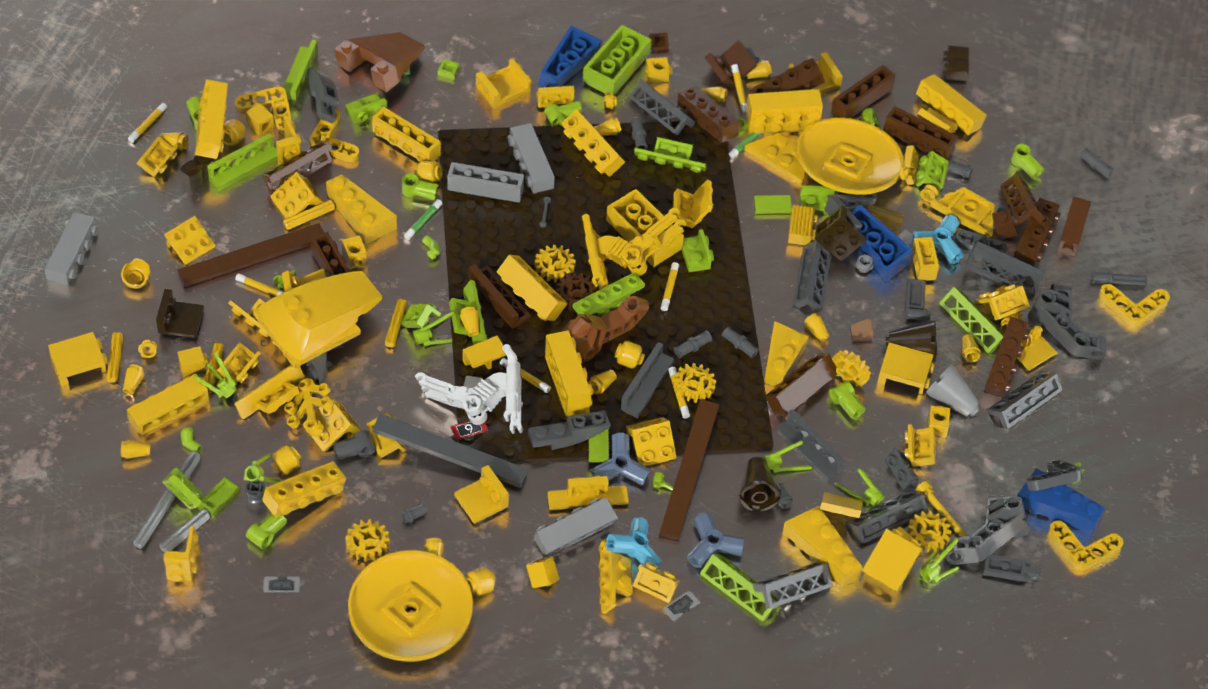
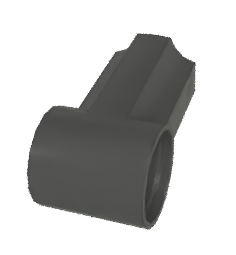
M367 430L357 432L353 438L333 443L338 460L358 454L361 457H366L373 454L376 450L371 435Z

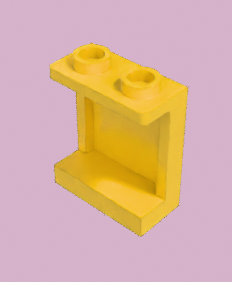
M821 53L816 64L823 75L825 83L811 90L819 89L820 94L841 88L843 76L828 53ZM793 63L789 64L788 69L795 67Z
M513 58L509 59V66L485 76L482 71L476 73V87L494 109L531 92L532 80L530 76L525 74L521 65L516 63Z
M94 332L48 345L50 357L61 386L69 384L67 377L99 367H101L102 373L106 372L105 365L108 364L106 354L101 353L100 350L103 349L100 338H95Z
M889 343L877 383L885 385L886 379L919 387L918 394L922 395L924 388L928 389L931 378L927 377L928 373L932 374L935 363L932 362L933 354Z
M886 529L862 571L864 574L900 593L903 588V582L919 555L923 553V550L920 548L921 544L911 538L907 541L902 538L903 534L895 529H892V531Z

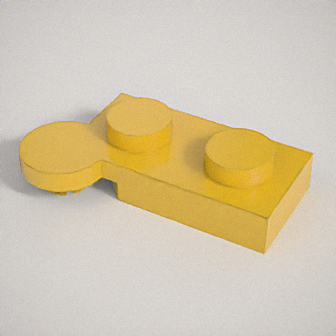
M914 145L906 147V153L903 155L904 166L900 167V177L902 180H906L907 185L915 184L919 155Z

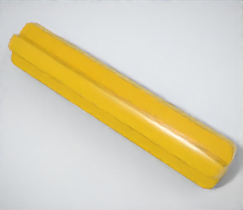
M328 200L283 220V225L286 230L292 229L334 210L335 205L332 200Z
M400 298L397 300L385 338L386 347L393 348L396 344L401 322L407 308V300Z
M114 332L112 334L107 381L109 383H116L118 381L123 334L121 332Z
M218 342L213 345L209 364L215 370L220 365L214 353L217 352L222 359L224 344ZM207 368L204 380L215 386L216 377ZM207 388V389H208V393H212V392H213L212 390H210L209 388Z

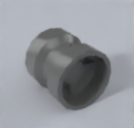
M249 481L245 486L247 502L251 506L259 507L264 504L262 500L265 484L263 481Z

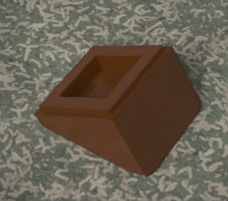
M667 32L649 34L648 37L652 39L651 51L669 50Z

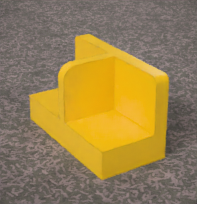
M495 336L463 349V362L466 366L471 365L472 368L485 364L489 370L492 368L493 360L506 356L502 349L504 345L499 337Z

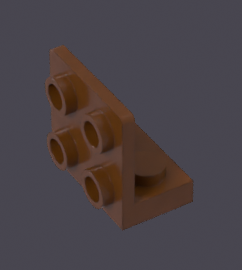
M740 41L734 43L720 57L718 55L715 57L711 53L705 56V59L721 81L730 88L735 86L731 68L733 64H738L741 80L757 67V63Z

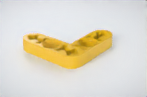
M278 86L240 95L235 99L237 110L240 113H246L251 107L259 104L256 102L259 97H265L266 100L261 104L265 108H273L278 132L285 135L282 122L283 116L287 115L289 121H292L288 96L283 87ZM284 107L287 109L283 114L277 113L279 108Z
M335 108L336 120L333 123L322 119L319 121L309 139L310 147L314 146L315 143H319L320 137L321 141L330 142L331 146L339 147L338 150L329 151L331 157L354 163L359 159V148L353 144L332 138L341 122V113ZM325 127L330 129L328 132L321 131Z
M1111 284L1103 285L1099 292V298L1131 326L1143 324L1166 307L1170 299L1169 293L1164 289L1155 290L1137 304L1133 303ZM1122 302L1126 305V307L1121 308L1117 305V303ZM1150 305L1153 310H1146L1143 306Z
M1053 521L1048 530V535L1072 566L1079 571H1085L1116 555L1121 551L1124 544L1121 536L1109 534L1084 547L1062 521ZM1071 542L1074 544L1075 548L1068 549L1065 546V543ZM1110 542H1112V543H1117V546H1116L1115 544H1113V545H1111V546H1109V545H1110ZM1093 549L1101 550L1103 555H1095Z

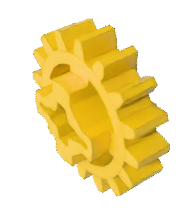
M553 245V248L546 246L545 251L540 249L539 254H536L534 264L536 273H540L541 278L546 276L548 282L550 279H554V282H557V279L564 278L566 274L570 276L571 273H574L576 262L574 254H569V249L564 251L563 246L556 248V245Z
M839 350L832 358L838 373L836 376H841L843 382L848 381L850 384L853 383L855 387L858 385L862 387L870 379L871 372L868 371L870 367L865 365V360L861 361L860 356L852 351L848 353L847 350L843 352Z
M693 363L692 367L685 364V367H680L675 374L673 383L676 386L675 391L681 392V398L686 396L687 401L692 398L695 403H697L698 399L705 400V397L710 398L711 394L714 393L716 380L713 379L714 373L709 374V368L702 369V364L699 367H696L695 363Z
M924 511L921 512L920 516L915 514L914 519L910 520L907 533L921 544V549L926 548L927 553H929L930 549H933L936 553L938 547L943 550L945 544L949 542L952 533L949 530L951 525L945 524L946 518L940 519V514L937 513L934 516L932 511H929L928 515Z
M368 519L367 523L360 520V525L354 523L353 529H348V535L345 537L346 548L350 550V555L356 554L357 560L364 557L365 562H367L368 558L375 561V556L377 555L383 557L382 551L387 552L388 545H390L389 531H385V525L379 527V521L372 524L371 519Z

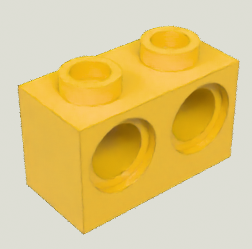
M914 238L912 259L917 280H936L939 264L933 238Z

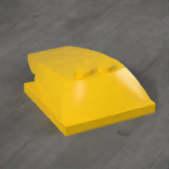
M363 271L348 272L322 279L317 277L301 286L292 288L254 309L253 315L295 369L360 335L361 330L356 325L358 317L366 314L382 301V295Z

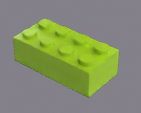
M621 25L586 64L583 70V82L605 94L612 92L615 95L650 55L652 39Z

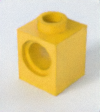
M667 57L646 59L645 73L647 83L669 82V75H672V65L668 64Z
M360 235L343 239L342 251L348 267H359L367 264V252Z
M930 406L927 428H934L935 437L946 438L949 429L950 408Z

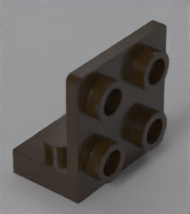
M843 205L816 226L814 238L840 261L867 240L862 233L847 221L848 210Z
M164 289L156 317L158 333L196 338L204 306L177 302L176 298H173L172 290Z

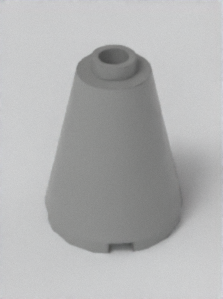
M952 365L940 375L939 379L926 392L930 397L966 417L969 415L973 417L980 410L978 406L980 404L979 400L957 369Z

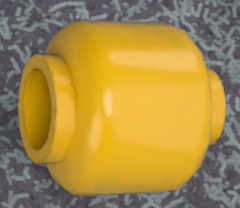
M236 119L228 120L223 128L225 133L221 141H224V144L229 146L237 145L246 135L245 126Z
M420 161L414 169V174L419 180L436 184L442 178V167L436 161Z
M624 341L623 344L619 343L615 352L617 363L632 369L637 364L641 365L645 356L642 353V347L630 341Z
M284 445L272 455L274 462L271 465L278 474L282 471L285 475H288L300 466V459L302 457L293 446Z
M486 567L469 571L465 578L474 596H481L492 592L496 582L494 573Z

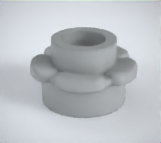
M861 255L855 264L857 269H860L862 272H868L874 267L873 259L869 255Z

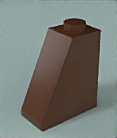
M1073 196L1057 252L1076 256L1091 201Z

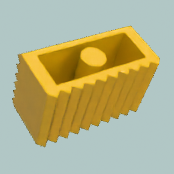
M793 205L788 243L807 245L811 240H815L816 229L812 228L817 224L818 215H814V207Z

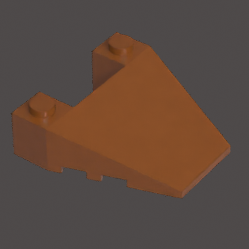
M401 32L347 39L334 48L338 66L349 72L365 60L375 64L370 69L373 84L387 92L401 81L402 74L410 69L409 65L412 61L415 62L425 46Z

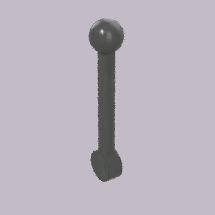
M544 197L543 200L545 205L542 221L540 222V227L542 228L547 226L546 216L548 204L551 203L550 197Z

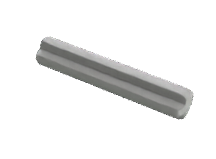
M205 509L200 510L160 544V549L164 553L174 549L188 537L190 526H195V530L210 519V514Z

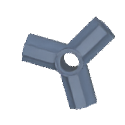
M617 433L612 435V458L591 469V473L593 476H608V481L618 475H623L643 486L651 470L630 459L629 435ZM623 461L626 465L621 467L616 462Z
M704 512L694 518V524L702 541L687 556L691 565L701 568L710 559L712 554H718L719 552L742 556L744 538L722 534L717 530L710 513Z

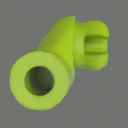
M426 235L422 242L430 249L427 252V256L435 259L440 254V245L429 235Z
M184 427L180 433L182 445L199 453L202 445L193 440L192 433H194V429L192 427Z

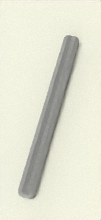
M192 451L181 466L180 471L187 478H189L200 461V454ZM167 488L133 540L135 547L142 549L176 498V495L169 488Z

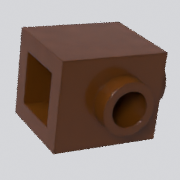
M1010 209L992 214L999 240L1018 236L1016 230L1018 221L1014 215L1012 216Z

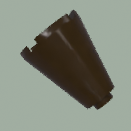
M928 320L889 331V335H886V346L889 343L933 354V357H937L935 320Z
M753 457L748 460L740 490V502L748 510L753 511V508L760 509V511L769 510L778 503L779 489L766 460L761 457Z

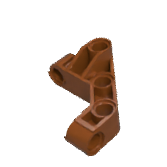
M630 296L617 309L601 317L579 314L575 319L570 320L562 331L569 330L570 336L574 337L576 341V352L580 353L583 361H589L601 350L602 344L634 328L648 311L649 303L645 298Z

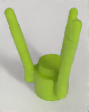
M872 108L863 110L862 118L859 120L867 122L872 126L876 125V127L881 129L876 110Z
M452 311L423 328L414 330L413 334L417 344L423 343L424 347L434 344L451 343L452 339L430 341V338H432L430 329L453 316L455 312Z
M215 352L214 356L226 378H222L210 364H207V367L219 380L216 385L218 389L197 375H194V379L215 392L220 398L222 396L228 398L237 390L236 382L231 378L218 353Z
M803 441L763 456L769 469L774 474L782 471L812 470L813 468L812 466L779 467L782 464L780 455L802 445Z
M271 454L253 461L252 465L248 466L244 472V480L267 481L272 483L284 481L264 476V470L259 466V464L270 458Z
M860 468L857 471L869 486L864 493L865 498L839 483H835L836 487L856 499L862 500L866 506L871 504L875 507L885 498V495L874 485L864 470Z
M955 539L934 562L932 560L938 551L931 553L919 571L921 577L926 582L931 583L934 581L937 583L941 578L959 570V566H956L939 574L941 568L938 565L958 543V539Z

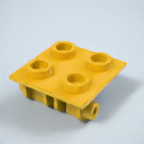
M196 216L191 217L164 234L167 239L166 245L169 248L173 247L184 265L189 264L216 247Z
M1033 326L1029 329L1027 341L1023 340L1021 345L1024 347L1021 358L1017 357L1028 371L1057 354V351L1041 336L1043 332L1041 326Z

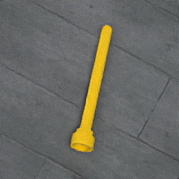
M928 481L920 483L915 491L924 494L925 499L927 498L939 514L946 518V522L951 525L950 527L960 538L968 536L935 497L931 484Z

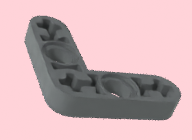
M959 230L956 233L954 242L962 249L971 251L978 241L987 246H992L991 248L996 250L1000 249L1002 253H1007V245L1001 241L968 230ZM989 268L991 273L999 274L995 268ZM980 275L979 281L983 286L992 287L996 283Z
M1052 460L1047 463L1048 473L1026 479L1028 490L1037 491L1082 480L1081 468L1067 461Z

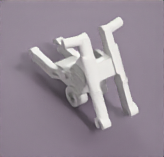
M508 344L502 348L508 357L507 374L502 372L495 373L485 380L481 379V382L474 388L453 386L444 381L426 376L422 372L415 375L427 398L465 409L471 423L475 425L483 424L487 419L486 412H491L499 404L501 398L506 396L504 418L508 422L511 416L509 427L511 433H515V428L518 429L519 433L523 432L521 425V407L523 406V402H521V365L517 361L516 354Z

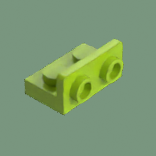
M378 93L345 104V110L354 124L372 118L383 107L387 108L386 99H381Z
M933 151L929 152L926 156L923 155L919 161L920 167L916 174L915 185L919 187L925 183L936 187L940 191L944 186L949 161Z
M802 185L800 206L814 207L815 215H828L825 211L829 195L838 194V191L826 186Z
M703 229L699 230L698 236L683 239L682 253L688 272L710 269L711 261H714L713 251L709 250L708 236L704 235Z
M431 303L411 304L401 325L406 328H423L428 323L429 317H440L442 313L437 311V307Z
M174 468L162 480V483L190 510L197 508L202 503L200 499L204 494L178 468Z

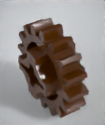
M573 273L571 277L566 274L565 279L560 278V283L556 284V292L568 303L569 310H572L575 302L597 292V287L590 281L589 276L584 278L583 273L579 276Z

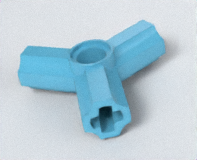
M953 215L945 216L939 228L935 231H913L912 244L914 238L932 237L935 250L941 252L950 263L956 264L964 257L963 251L951 239L960 224L957 217Z
M643 517L633 518L628 535L609 534L606 538L607 551L626 553L629 557H636L641 564L650 562L659 566L663 562L648 545L647 533L649 524Z

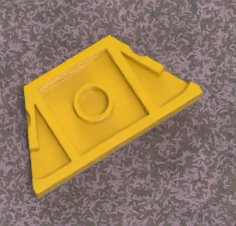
M779 132L745 145V151L796 182L803 183L805 171L798 162L796 156L797 143Z
M965 187L956 190V192L945 194L942 199L931 200L930 206L947 216L953 215L957 217V220L962 225L980 235L992 237L994 223L992 214L995 212V204Z

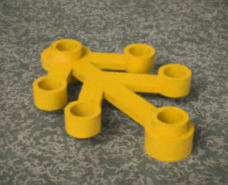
M306 378L298 384L297 388L300 393L296 395L293 402H288L285 405L284 410L289 415H292L287 419V424L292 429L299 426L300 420L305 412H307L308 422L306 423V431L312 437H317L323 432L324 426L316 419L314 406L323 407L325 410L333 406V401L327 396L331 388L326 383L315 385L311 378ZM319 393L321 396L325 397H323L322 399L312 397V394ZM304 398V401H303L302 405H301L300 408L298 409V405L300 404V402H301L302 399Z

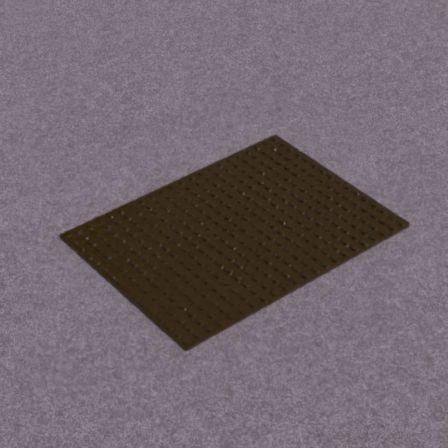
M672 121V127L675 129L681 121ZM642 122L643 129L646 131L647 151L654 152L657 137L693 145L690 160L706 164V171L697 173L691 171V168L688 167L680 169L673 167V164L670 163L663 165L656 163L653 159H648L647 161L638 159L634 153L636 144L632 138L631 123H620L621 132H618V135L602 136L625 161L609 177L605 172L601 174L594 167L597 165L595 161L591 163L584 156L586 153L584 149L580 151L574 145L576 140L573 137L569 139L563 132L565 128L562 125H555L553 127L533 126L553 172L554 189L532 193L531 188L526 185L525 174L520 171V162L514 157V148L508 142L511 127L447 129L438 131V140L441 141V156L439 158L442 167L441 187L449 301L452 298L464 300L463 289L470 281V266L476 264L481 269L488 265L501 280V276L497 271L510 254L520 256L536 272V267H534L536 254H539L540 249L545 251L546 246L553 248V245H556V248L563 246L564 251L569 249V254H574V260L576 261L574 267L576 276L583 273L584 278L589 276L590 281H592L593 274L591 265L588 262L589 255L582 220L584 214L589 215L593 230L600 237L619 236L626 240L606 220L608 205L637 189L665 216L670 209L674 208V192L676 189L694 194L706 180L712 181L713 208L711 212L707 213L694 228L680 226L684 230L682 233L684 238L698 236L699 230L703 229L704 235H707L709 239V250H712L714 255V261H711V268L688 272L682 250L655 267L646 260L647 271L639 276L645 283V287L630 296L645 298L649 303L648 311L634 328L602 344L601 350L591 360H582L581 366L587 371V382L590 381L591 377L608 370H613L617 376V379L602 394L593 393L591 395L592 406H590L589 413L606 412L610 423V428H608L609 458H612L613 434H627L626 426L661 417L670 421L676 455L684 454L700 399L695 403L692 398L687 401V397L684 396L690 417L683 418L669 371L638 418L621 411L622 396L656 344L660 342L663 344L662 353L674 358L672 367H675L677 372L680 367L684 368L685 364L692 367L693 363H695L696 367L702 364V369L704 370L709 368V374L714 373L713 379L716 380L715 390L711 397H705V400L719 404V408L705 453L773 449L774 444L767 399L765 397L766 392L760 352L758 351L757 355L751 359L750 356L740 349L737 350L734 344L722 337L724 330L727 327H731V329L741 336L744 335L747 341L759 348L727 141L721 143L698 123H695L692 128L685 125L681 132L675 135L660 122ZM451 162L524 174V189L520 203L449 191L448 173ZM544 197H550L551 203L548 204L546 216L547 226L542 228L540 227V222L542 221L545 205L543 200ZM604 260L609 285L632 274L628 266L625 269L613 260ZM676 262L679 264L672 296L668 310L663 311L661 310V304L672 263ZM485 273L484 275L490 281V276L487 273ZM546 276L542 278L556 291V284L560 283V278L557 279V282H554V279H550L548 282ZM502 281L531 315L530 320L511 329L478 290L477 295L481 305L480 310L484 320L487 339L498 336L503 345L508 344L517 356V361L520 363L521 368L551 386V389L546 393L521 378V402H523L521 407V425L523 432L519 433L518 429L515 428V433H511L509 428L511 416L508 422L504 418L506 411V396H504L491 412H486L487 419L485 424L488 431L461 438L459 443L511 463L589 459V439L571 446L552 450L550 445L533 448L528 435V428L567 422L545 359L546 335L562 332L568 322L578 316L577 312L574 309L569 310L567 305L555 321H544L537 316L538 313L525 304V300L522 297L517 296L513 292V288ZM495 287L501 293V289L499 287ZM517 312L519 318L523 316L520 312ZM450 317L455 386H464L466 376L479 377L485 380L495 373L502 372L507 374V368L500 365L502 358L508 360L507 356L493 360L492 368L489 370L485 364L476 368H472L471 365L466 366L463 362V349L473 345L472 337L455 333L452 317ZM706 330L711 334L712 341L699 347V350L696 352L692 351L680 359L674 353V347L686 342L688 338H694ZM624 341H630L640 345L642 353L645 354L642 364H637L633 369L618 364L615 352L619 343L623 344ZM457 407L458 424L470 421L465 409ZM629 435V457H636L633 437Z

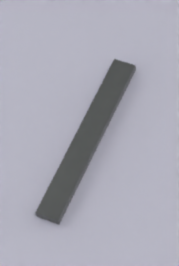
M379 414L372 430L373 433L481 473V468L489 465L499 480L521 488L528 469L383 414Z

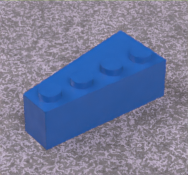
M570 26L542 69L538 86L542 88L561 87L594 57L601 48L602 40L574 26Z
M859 205L851 213L862 224V227L857 228V230L867 238L860 248L865 255H869L873 259L874 268L886 284L912 262L913 249L863 206Z
M1036 468L1030 477L1046 473ZM1026 482L1017 494L1022 499L1024 509L1028 510L1030 514L1036 516L1040 514L1049 517L1051 521H1062L1071 528L1092 534L1098 526L1106 509L1065 484L1030 491L1027 488Z

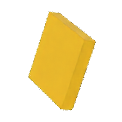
M824 492L820 509L860 518L863 501Z

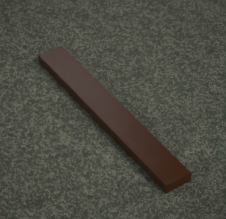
M320 223L178 269V275L184 287H188L311 246V238L323 234L324 231Z
M700 399L659 536L679 541L719 404Z

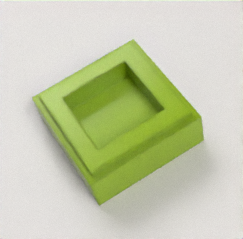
M443 59L437 75L454 80L459 71L460 63Z

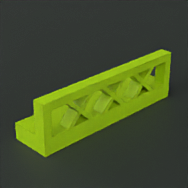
M312 39L308 48L301 46L283 87L287 93L289 105L297 106L309 78L308 69L310 67L313 68L318 56L317 40Z
M269 133L207 166L209 181L218 191H221L278 161L277 150L273 145V136Z
M953 287L939 302L988 354H991L1001 343L1004 332L961 289ZM952 296L957 300L956 308H950L946 304ZM960 310H967L969 312V320L962 321ZM973 323L981 324V333L973 332ZM992 335L996 339L990 347L985 344V336Z
M720 553L712 554L700 575L762 622H765L774 608L766 609L763 615L757 611L756 602L762 601L765 603L763 593L754 592L753 584L757 583V581ZM712 564L718 568L719 577L713 578L707 573ZM724 578H732L735 589L729 590L726 588ZM740 590H748L751 601L745 602L742 600ZM770 592L772 602L776 601L777 596Z

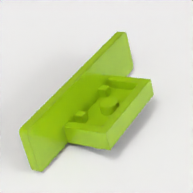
M657 137L654 152L638 148L634 150L637 158L641 160L653 159L658 164L665 165L670 163L673 164V167L680 169L688 167L691 168V171L697 173L706 171V164L690 160L693 145Z
M632 273L575 302L573 309L578 315L593 314V316L601 317L617 309L631 294L644 288L645 283L636 273Z
M470 280L463 289L464 300L452 298L449 301L450 312H455L451 316L454 332L468 335L460 319V311L466 307H475L476 311H478L479 335L472 337L473 345L487 340V335L485 334L484 320L481 315V305L477 295L478 290L475 281Z

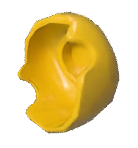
M134 258L132 262L126 263L121 271L122 282L127 287L134 289L144 287L151 276L148 263L138 258Z

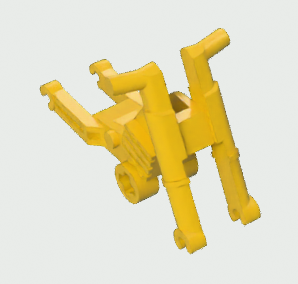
M670 209L664 217L647 229L646 233L636 236L635 239L629 242L619 236L600 237L593 230L589 215L584 214L582 220L589 255L588 262L591 265L594 286H599V290L609 285L606 275L607 268L604 265V260L608 259L620 264L625 269L628 266L631 273H636L638 276L643 275L647 271L646 259L657 250H661L680 233L684 232L680 226H686L685 221L682 219L678 220L677 216L674 215L680 214L679 209ZM675 222L673 226H671L668 230L661 234L665 229H667L670 225H672Z

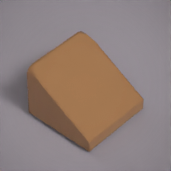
M866 319L850 326L853 342L872 341L873 328L871 319Z

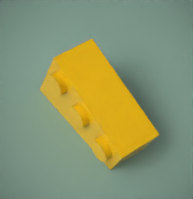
M774 321L764 383L776 387L791 375L806 351L809 336Z

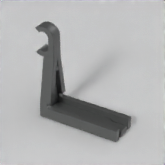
M872 193L870 197H864L860 194L858 196L829 195L825 211L830 216L843 205L848 210L847 221L856 229L861 228L862 224L849 209L856 208L859 205H874L877 194Z

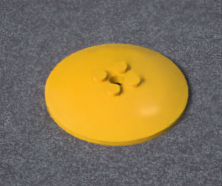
M828 118L814 122L801 132L796 144V156L803 170L821 185L843 193L863 195L883 191L896 183L900 177V167L904 166L902 151L891 136L876 126L856 119Z
M417 550L394 552L370 563L354 581L348 599L350 623L358 638L377 654L399 661H421L438 656L449 650L466 632L473 611L471 589L460 570L448 560L438 555ZM407 607H414L416 611L414 613H407L405 609Z

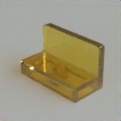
M872 204L867 207V211L889 230L900 231L905 214Z

